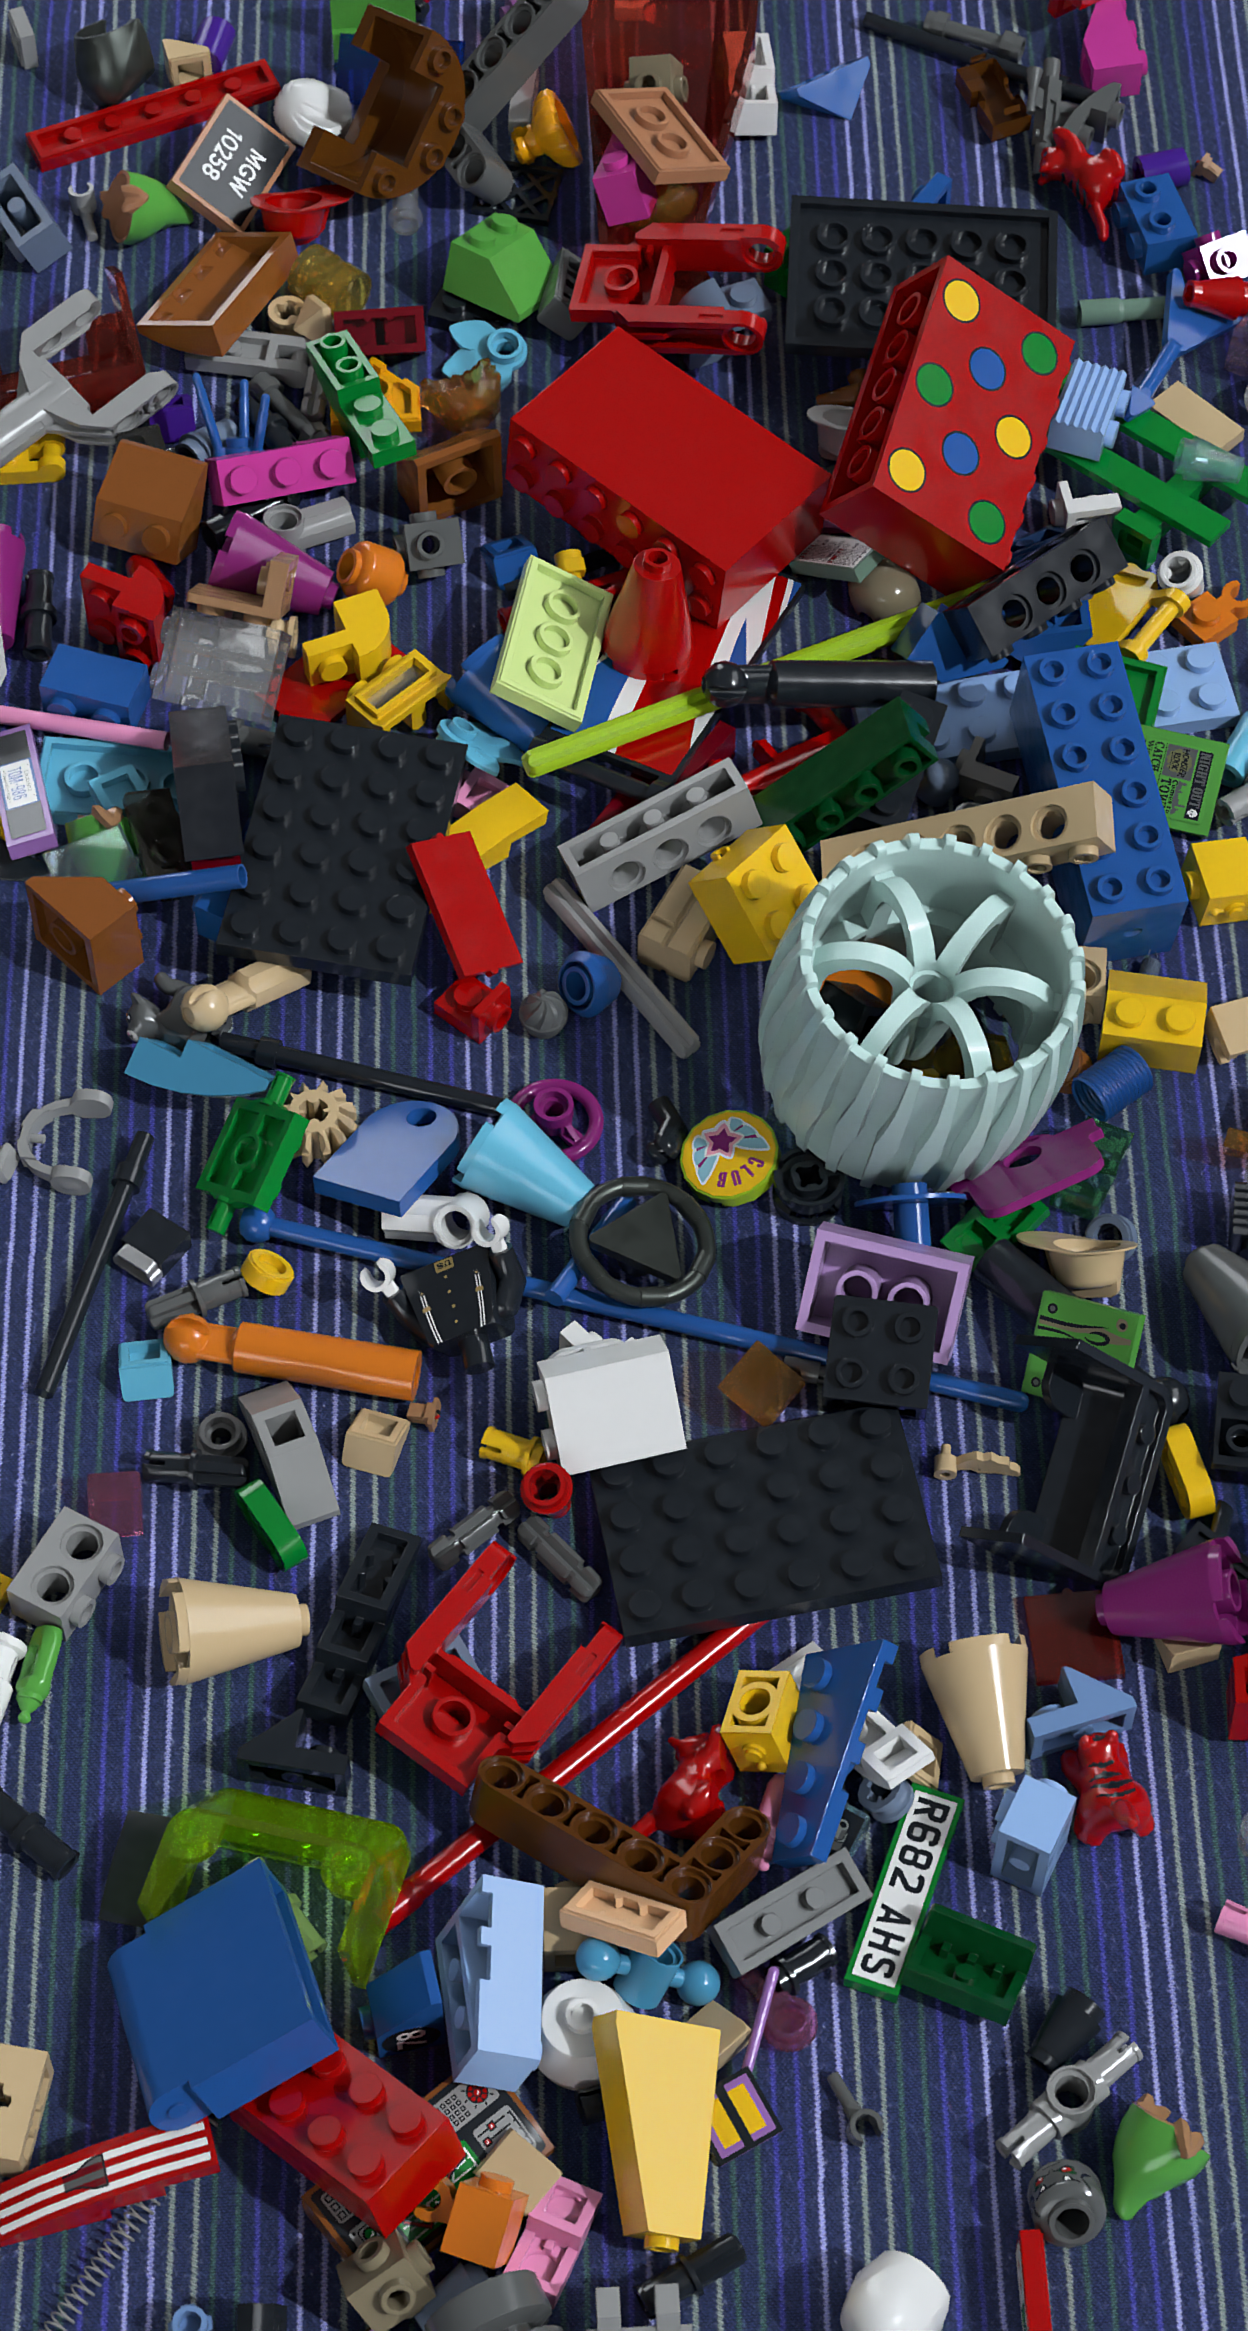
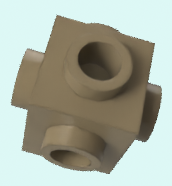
M664 54L629 57V80L625 81L624 88L667 87L682 107L683 103L688 101V81L686 76H683V65L674 56Z
M397 2229L386 2239L381 2235L367 2239L357 2248L355 2253L336 2265L346 2299L373 2331H388L402 2320L417 2315L425 2307L426 2303L436 2297L428 2274L435 2269L430 2256L417 2239L407 2243Z

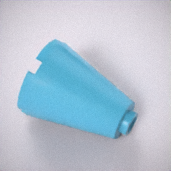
M506 1098L495 1109L501 1113L496 1124L493 1125L487 1121L485 1122L457 1167V1170L461 1173L454 1176L452 1182L467 1191L568 1228L580 1200L593 1190L595 1185L516 1103Z

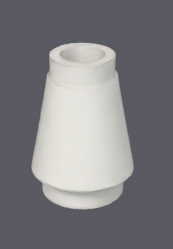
M1175 551L1162 560L1157 572L1158 582L1162 589L1178 588L1189 597L1190 601L1203 594V566L1195 554L1189 551Z

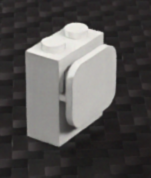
M660 1334L627 1342L609 1338L563 1348L554 1352L547 1360L537 1362L540 1380L531 1381L537 1411H546L549 1429L541 1430L544 1452L547 1461L556 1460L557 1464L562 1466L569 1475L687 1449L669 1350Z

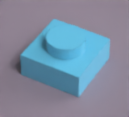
M132 763L88 781L89 791L94 801L105 810L116 806L122 809L124 817H134L153 809L152 797Z

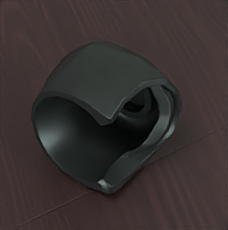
M138 18L131 19L122 27L107 33V21L101 19L83 27L74 35L77 78L83 90L97 105L108 108L120 104L154 73V59L145 29Z

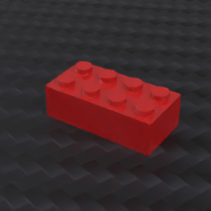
M334 2033L339 2048L338 2051L232 2111L229 2115L233 2121L386 2239L457 2165L466 2153L446 2115Z

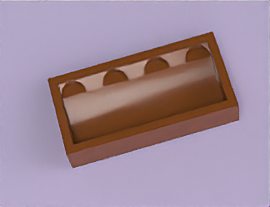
M216 232L137 323L138 332L155 342L180 351L204 356L223 357L301 263L292 233Z

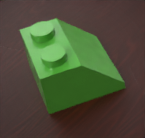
M495 212L451 242L443 290L519 323L539 309L553 265L532 228L519 223L511 215Z

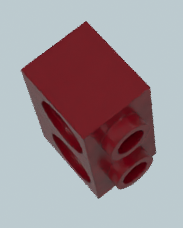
M423 306L333 312L335 332L348 330L366 358L372 356L427 354Z

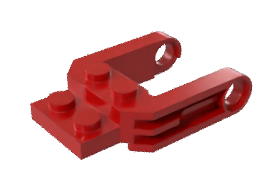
M653 222L635 233V241L629 245L586 244L568 309L571 322L615 323L616 328L619 326L656 353L755 354L763 347L767 330L766 319L749 311L725 310L723 306L669 305L675 283L674 272H772L777 270L783 262L787 244L786 238L775 227L764 224ZM764 244L772 248L773 252L762 253L755 250L752 245ZM744 327L751 330L754 334L742 335L736 333L732 328Z
M493 1541L407 1641L404 1647L405 1650L401 1654V1660L396 1667L401 1695L381 1717L374 1730L462 1797L475 1782L478 1767L484 1759L490 1756L501 1755L511 1757L522 1764H528L603 1671L624 1640L623 1634L603 1621L587 1647L584 1648L581 1645L528 1711L521 1709L517 1700L459 1657L444 1652L500 1586L517 1559L515 1555L496 1541Z

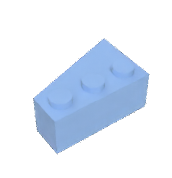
M483 1874L435 1939L453 2082L516 2092L531 2071L536 2070L542 2057L541 2005L544 1885Z

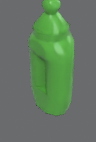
M53 1625L37 1626L29 1640L21 1672L15 1686L17 1691L16 1700L21 1710L17 1718L22 1724H27L31 1721L30 1714L40 1707L43 1700L49 1695L51 1680L62 1643V1630L59 1627Z

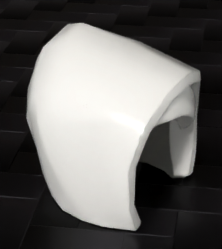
M884 2251L857 2273L842 2307L840 2316L843 2331H941L948 2313L950 2296L943 2282L922 2261L900 2251Z

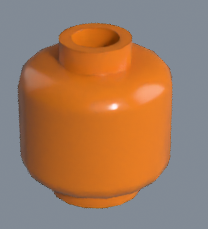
M370 541L358 542L352 548L346 549L337 564L336 577L344 595L347 597L377 588L385 606H388L396 597L404 593L408 584V573L405 570V563L401 554L394 549Z

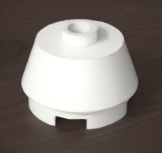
M573 1979L551 1989L542 1997V2057L538 2069L552 2082L566 2089L575 2091L580 2088L600 2085L592 2034L593 2017L614 2010L634 2013L633 2008L613 1988L589 1979Z

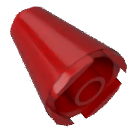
M663 548L646 549L635 556L605 625L601 651L604 657L607 654L613 661L612 667L621 674L634 679L656 681L664 679V673L677 669V674L681 673L693 660L695 640L681 563L676 555Z

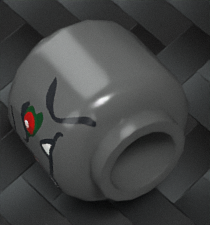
M1060 2159L1047 2163L1038 2169L1031 2178L1028 2186L1027 2200L1035 2229H1040V2233H1043L1045 2241L1057 2247L1073 2248L1085 2245L1097 2237L1104 2227L1107 2208L1099 2179L1088 2166L1077 2160Z

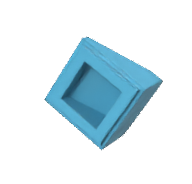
M163 1338L118 1344L119 1376L124 1401L132 1402L168 1398L174 1395L172 1358L165 1349Z

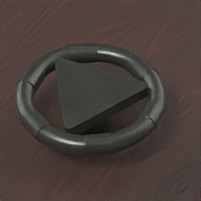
M626 1176L604 1182L580 1200L570 1220L569 1243L578 1270L592 1287L624 1304L643 1308L665 1307L677 1303L692 1295L706 1282L715 1263V1234L706 1212L692 1196L663 1180L646 1176ZM617 1197H653L592 1233L588 1239V1230L598 1209L608 1201ZM669 1204L674 1206L693 1228L697 1239V1253L687 1274L682 1279H680L681 1270ZM590 1248L616 1259L619 1267L628 1275L640 1277L650 1274L671 1283V1285L637 1288L624 1284L608 1274L592 1255Z

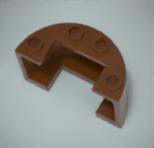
M368 4L351 44L379 59L377 68L345 139L314 125L296 165L363 196L374 199H389L415 190L445 164L446 158L457 139L460 127L465 119V82L459 59L454 49L442 35L431 28Z

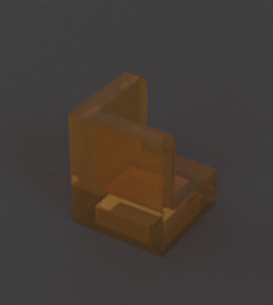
M757 1340L717 1388L764 1427L774 1423L805 1386V1381L776 1357L764 1344Z

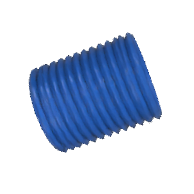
M1121 1045L1101 1060H1098L1090 1068H1087L1083 1073L1077 1075L1072 1081V1093L1081 1110L1089 1118H1093L1094 1121L1099 1123H1105L1150 1091L1153 1087V1075L1148 1064L1137 1051L1131 1047Z

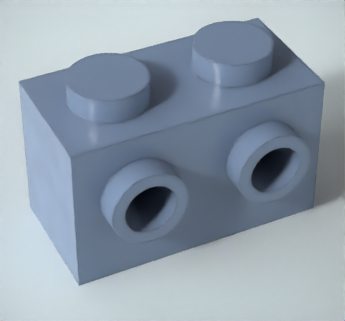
M14 162L1 170L0 234L6 230L10 238L5 241V244L16 260L21 264L27 259L35 271L39 273L72 250L73 247Z

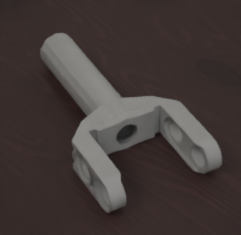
M82 289L76 292L21 333L17 398L0 410V468L47 433L61 435L79 444L113 446L167 405L178 391V383L165 370L148 372L94 414L90 412V405L48 361L87 332L92 321L101 310V302L89 289Z

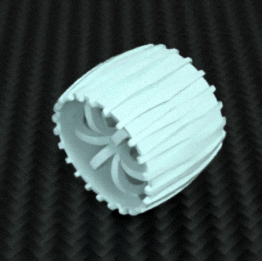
M907 833L902 840L886 844L883 840L872 842L857 856L848 855L829 872L826 878H823L810 891L801 903L779 941L770 963L765 981L758 1026L761 1072L765 1091L771 1093L774 1113L779 1122L786 1123L796 1136V1145L804 1152L806 1149H809L818 1158L826 1162L825 1168L827 1170L829 1169L834 1173L836 1170H839L851 1177L860 1179V1186L871 1188L873 1184L891 1187V1185L898 1183L926 1182L927 1188H932L934 1192L946 1190L955 1182L966 1178L973 1180L988 1171L998 1160L1002 1161L1029 1136L1055 1100L1072 1064L1083 1026L1086 1003V982L1084 981L1085 955L1084 948L1078 947L1075 938V923L1071 914L1064 915L1055 901V891L1049 884L1042 887L1038 881L1027 873V865L1020 860L1014 864L993 853L994 846L983 842L980 848L972 844L956 841L957 835L945 833L942 839L920 838L919 833ZM838 971H869L882 976L892 985L891 1006L876 1022L860 1046L857 1044L858 1038L851 1031L846 1033L834 1020V1011L829 1004L824 1003L819 993L822 983L828 975ZM988 996L995 1003L993 1009L999 1016H1005L1012 1029L1011 1036L1013 1041L1019 1045L1018 1058L1014 1065L998 1073L993 1070L990 1051L982 1028L974 1012L967 1004L978 997ZM950 1027L961 1049L965 1079H960L959 1075H948L946 1079L922 1076L923 1071L913 1068L910 1073L892 1065H898L903 1059L919 1060L926 1057ZM889 1047L886 1057L883 1056L886 1049Z

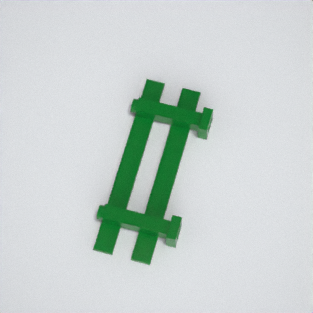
M1069 373L1067 374V376L1064 378V380H1063V382H1062V385H1061L1060 392H1059V395H1058V396H1060L1061 393H1062V390H1063V388H1064V385H1065V382H1066V380H1067V377H1068ZM1151 410L1130 422H1126L1124 418L1116 416L1114 421L1120 422L1118 431L1182 467L1167 483L1105 447L1099 461L1045 447L1044 451L1140 507L1136 513L1124 507L1114 517L1111 532L1125 560L1136 564L1143 571H1146L1156 561L1160 539L1172 527L1209 548L1230 528L1231 520L1199 502L1214 486L1248 505V466Z

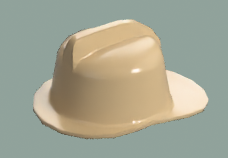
M1026 1231L1016 1235V1239L1020 1243L1045 1250L1051 1275L1077 1297L1107 1298L1117 1295L1121 1288L1125 1251L1135 1249L1138 1246V1243L1134 1241L1096 1240L1048 1231Z

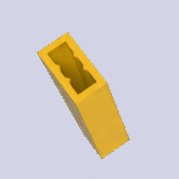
M614 2010L593 2017L592 2034L623 2236L644 2239V2249L649 2251L677 2253L679 2251V2244L699 2241L702 2235L721 2030Z

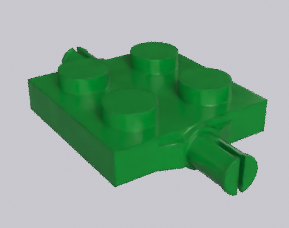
M276 1071L265 1098L262 1097L255 1100L241 1097L236 1098L195 1187L217 1200L209 1221L205 1225L206 1229L225 1236V1232L236 1209L249 1207L268 1213L273 1201L278 1196L283 1178L294 1154L302 1144L304 1132L310 1121L296 1112L288 1111L283 1106L293 1083L296 1081L292 1076Z

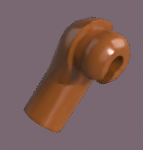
M859 368L851 371L847 376L850 385L817 395L816 401L818 406L841 405L854 407L867 369Z

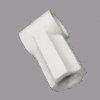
M470 1192L459 1193L454 1197L422 1194L402 1217L381 1212V1229L385 1233V1238L439 1242L447 1248L462 1249L474 1241L471 1236V1227L477 1219L483 1218L486 1227L489 1224V1207L481 1197ZM453 1211L461 1212L467 1217L470 1223V1230L461 1229L455 1224L452 1217Z

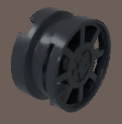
M800 1147L791 1149L779 1159L778 1169L774 1170L773 1205L779 1215L792 1224L799 1226L821 1225L824 1221L827 1222L832 1219L841 1207L845 1173L836 1170L835 1173L829 1169L827 1170L825 1168L826 1162L818 1158L809 1149H806L805 1152ZM826 1210L829 1211L827 1214L816 1218V1214ZM797 1213L810 1215L811 1219L800 1218L795 1215Z

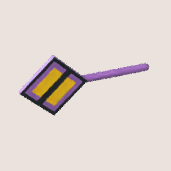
M775 1966L768 1969L741 2070L716 2083L710 2149L720 2167L784 2131L752 2074L779 1976V1969Z

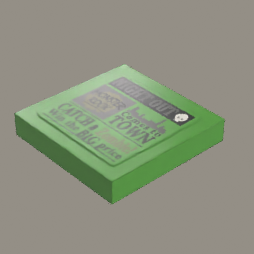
M1141 724L1170 831L1208 839L1230 744Z

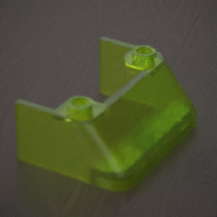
M236 1788L216 1790L180 1811L169 1821L137 1901L147 1922L184 1902L198 1863L210 1858L219 1846L320 1869L324 1885L333 1896L354 1902L337 1951L354 1987L366 1988L411 1861L409 1843L399 1827L388 1822Z

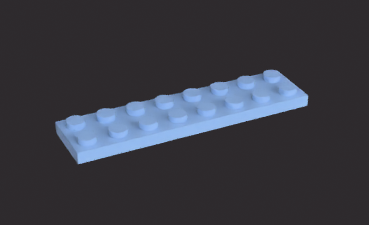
M1217 642L1148 651L1146 662L1168 667L1155 720V728L1187 734L1237 726L1240 712ZM1020 670L957 679L945 683L937 682L935 701L948 705L934 743L938 759H947L956 764L963 748L970 750L976 736L986 739L984 763L1021 758L1009 713ZM851 708L855 724H859L880 708Z

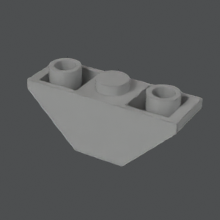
M286 1380L238 1397V1403L278 1503L294 1528L298 1530L340 1515V1509L319 1440L301 1397Z

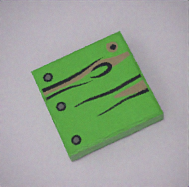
M1044 1290L1034 1336L1081 1339L1134 1368L1146 1315L1051 1290ZM1029 1353L1021 1392L1043 1397L1041 1382L1047 1362Z

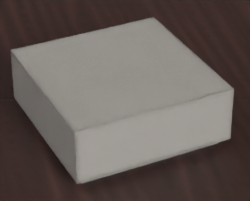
M23 6L9 9L7 15L11 41L20 64L25 70L38 67L35 35Z

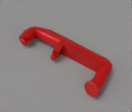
M795 708L796 712L805 713L821 729L823 734L780 753H777L765 738L755 740L752 743V747L755 749L753 756L761 766L741 774L751 795L760 793L849 729L830 708ZM723 759L710 760L708 762L707 768L722 761Z

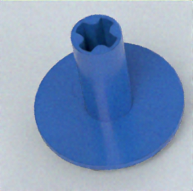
M907 1182L891 1185V1196L875 1197L854 1202V1209L863 1211H893L895 1238L931 1246L929 1208L966 1202L967 1198L966 1194L953 1191L928 1193L926 1182Z

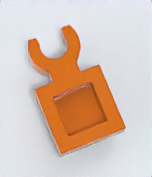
M1237 580L1231 581L1223 587L1219 598L1216 599L1206 591L1191 601L1189 609L1182 617H1175L1171 622V626L1192 645L1217 642L1218 644L1237 631L1239 619L1248 617V598L1243 601L1235 600L1234 598L1239 593L1240 583Z

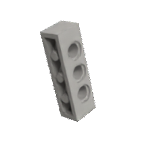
M730 757L566 841L557 846L585 904L594 913L734 840L746 830L755 829L763 823L747 784Z

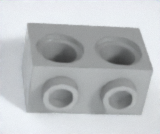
M64 1506L6 1589L12 1614L35 1626L53 1625L59 1627L62 1630V1640L67 1642L76 1627L82 1628L90 1620L96 1606L95 1599L105 1585H112L122 1572L125 1558L119 1533ZM90 1550L96 1552L88 1559L78 1560L73 1558L81 1551ZM55 1592L67 1594L57 1602H47L44 1600L48 1595Z

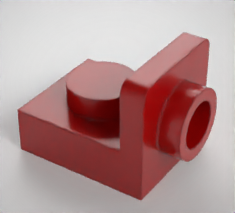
M475 977L462 980L458 978L434 1002V1014L480 1045L492 1032L497 1033L502 1030L509 1021L512 1014L510 987L500 982L494 989H491Z

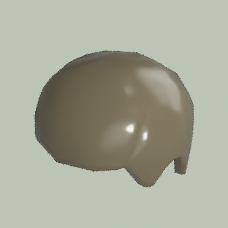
M886 557L861 583L848 582L850 602L856 614L865 613L871 617L873 622L915 608L921 603L916 576Z

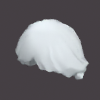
M300 78L291 80L289 83L284 84L283 89L274 101L273 114L280 132L293 144L303 147L314 125L340 138H345L353 121L352 105L348 94L342 89L316 79Z

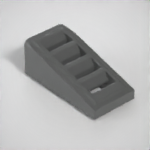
M562 247L556 255L538 309L537 320L567 341H572L589 322H571L568 309L582 259Z

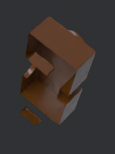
M986 53L971 57L970 63L985 59ZM996 58L956 69L955 86L970 108L977 107L976 118L991 142L1030 130L1032 115L1026 114L1027 106L1021 96L1018 94L1014 98L1011 94L1008 77Z

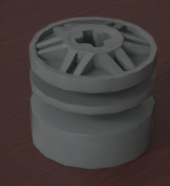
M527 2269L510 2271L468 2288L441 2306L424 2325L425 2331H563L562 2327L556 2325L542 2326L552 2314V2307L535 2272Z

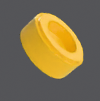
M266 1249L250 1251L240 1269L247 1283L258 1291L272 1296L285 1294L294 1279V1271L291 1265L277 1253Z

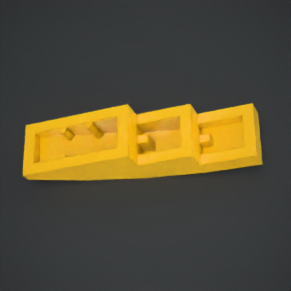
M515 782L454 822L450 827L449 835L470 831L484 867L488 869L509 857L511 843L546 824L549 810Z

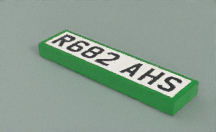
M913 1782L911 1785L915 1795L913 1804L898 1822L843 1982V1986L896 2004L903 1986L900 1982L905 1966L918 1942L965 1799Z

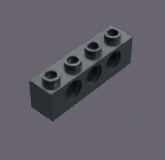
M1104 516L1080 521L942 613L968 662L987 658L989 663H994L1010 655L1014 651L1012 644L1020 638L1028 640L1048 629L1046 621L1053 616L1062 617L1081 607L1080 598L1087 593L1094 595L1111 587L1116 582L1113 576L1128 567V564ZM1070 564L1073 568V576L1070 571ZM1036 587L1039 589L1040 599L1037 596ZM1002 608L1006 615V622H1004L1002 617Z

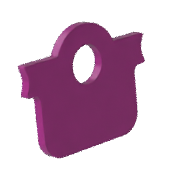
M1090 1118L1055 1135L1040 1134L1029 1136L1002 1161L998 1160L988 1171L973 1180L966 1178L955 1182L946 1191L966 1194L967 1200H972L986 1218L1006 1216L1098 1173L1104 1166V1160L1094 1142L1104 1138L1101 1127L1096 1126L1094 1119ZM1035 1154L1040 1155L1036 1160L1027 1165L1009 1168L1012 1163L1020 1158Z

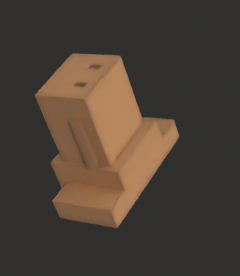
M1207 152L1201 160L1195 162L1196 168L1191 175L1194 177L1196 174L1198 176L1202 175L1214 183L1223 169L1212 162V158Z
M434 1397L433 1402H427V1404L410 1402L406 1415L408 1421L425 1424L429 1432H434L441 1414L442 1405L440 1399Z

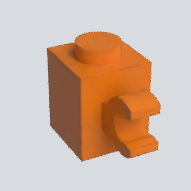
M482 2171L480 2177L475 2176L459 2182L458 2189H456L450 2179L444 2177L434 2188L440 2194L441 2202L439 2207L434 2209L427 2205H420L415 2208L414 2215L425 2222L447 2224L440 2251L495 2270L508 2264L513 2254L529 2194L513 2189L515 2181L511 2178L493 2172Z

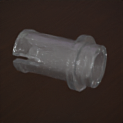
M418 188L411 191V193L392 198L393 209H391L388 215L389 224L400 235L409 236L416 233L423 223V213L418 208Z

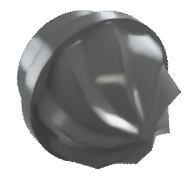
M541 988L536 993L529 994L522 1001L519 1008V1019L522 1026L531 1036L538 1039H549L559 1034L566 1025L568 1007L558 993L555 991L548 992Z

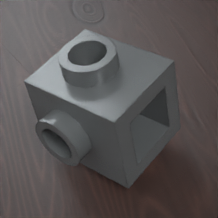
M436 510L408 514L410 523L398 525L400 535L393 536V548L401 554L406 571L417 570L418 579L445 575L444 566L465 563L458 517L437 519ZM425 537H429L432 541V548L428 553L422 548V541Z

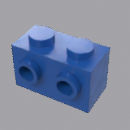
M1165 173L1119 183L1117 202H1113L1111 207L1112 219L1117 229L1121 228L1126 237V248L1130 259H1136L1143 276L1173 270L1174 268H1183L1184 259L1182 253L1196 248L1194 239L1198 238V233L1170 174Z

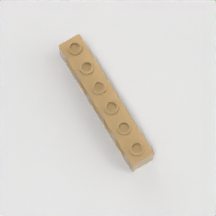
M1095 781L820 840L822 879L826 878L829 872L848 855L857 856L872 842L883 840L886 844L902 840L907 833H919L920 838L942 839L945 833L957 835L956 841L972 844L980 848L983 842L994 846L993 853L1014 864L1020 860L1027 865L1028 874L1046 873L1052 870V866L1068 862L1073 864H1090L1096 862L1099 856L1116 853L1112 797ZM1065 824L1062 833L1052 839L1054 831L1060 825ZM1018 834L1016 842L1006 849L1008 841Z

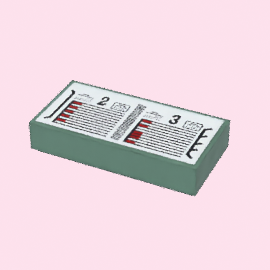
M821 534L791 561L789 566L793 574L861 583L885 557L856 538Z

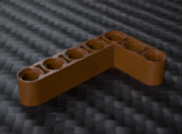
M501 1755L490 1756L480 1763L469 1805V1814L479 1826L581 1887L591 1880L685 1910L687 1927L674 1940L676 1942H689L698 1938L753 1880L759 1871L758 1867L764 1856L771 1832L770 1821L759 1810L747 1806L732 1807L681 1858L521 1762Z

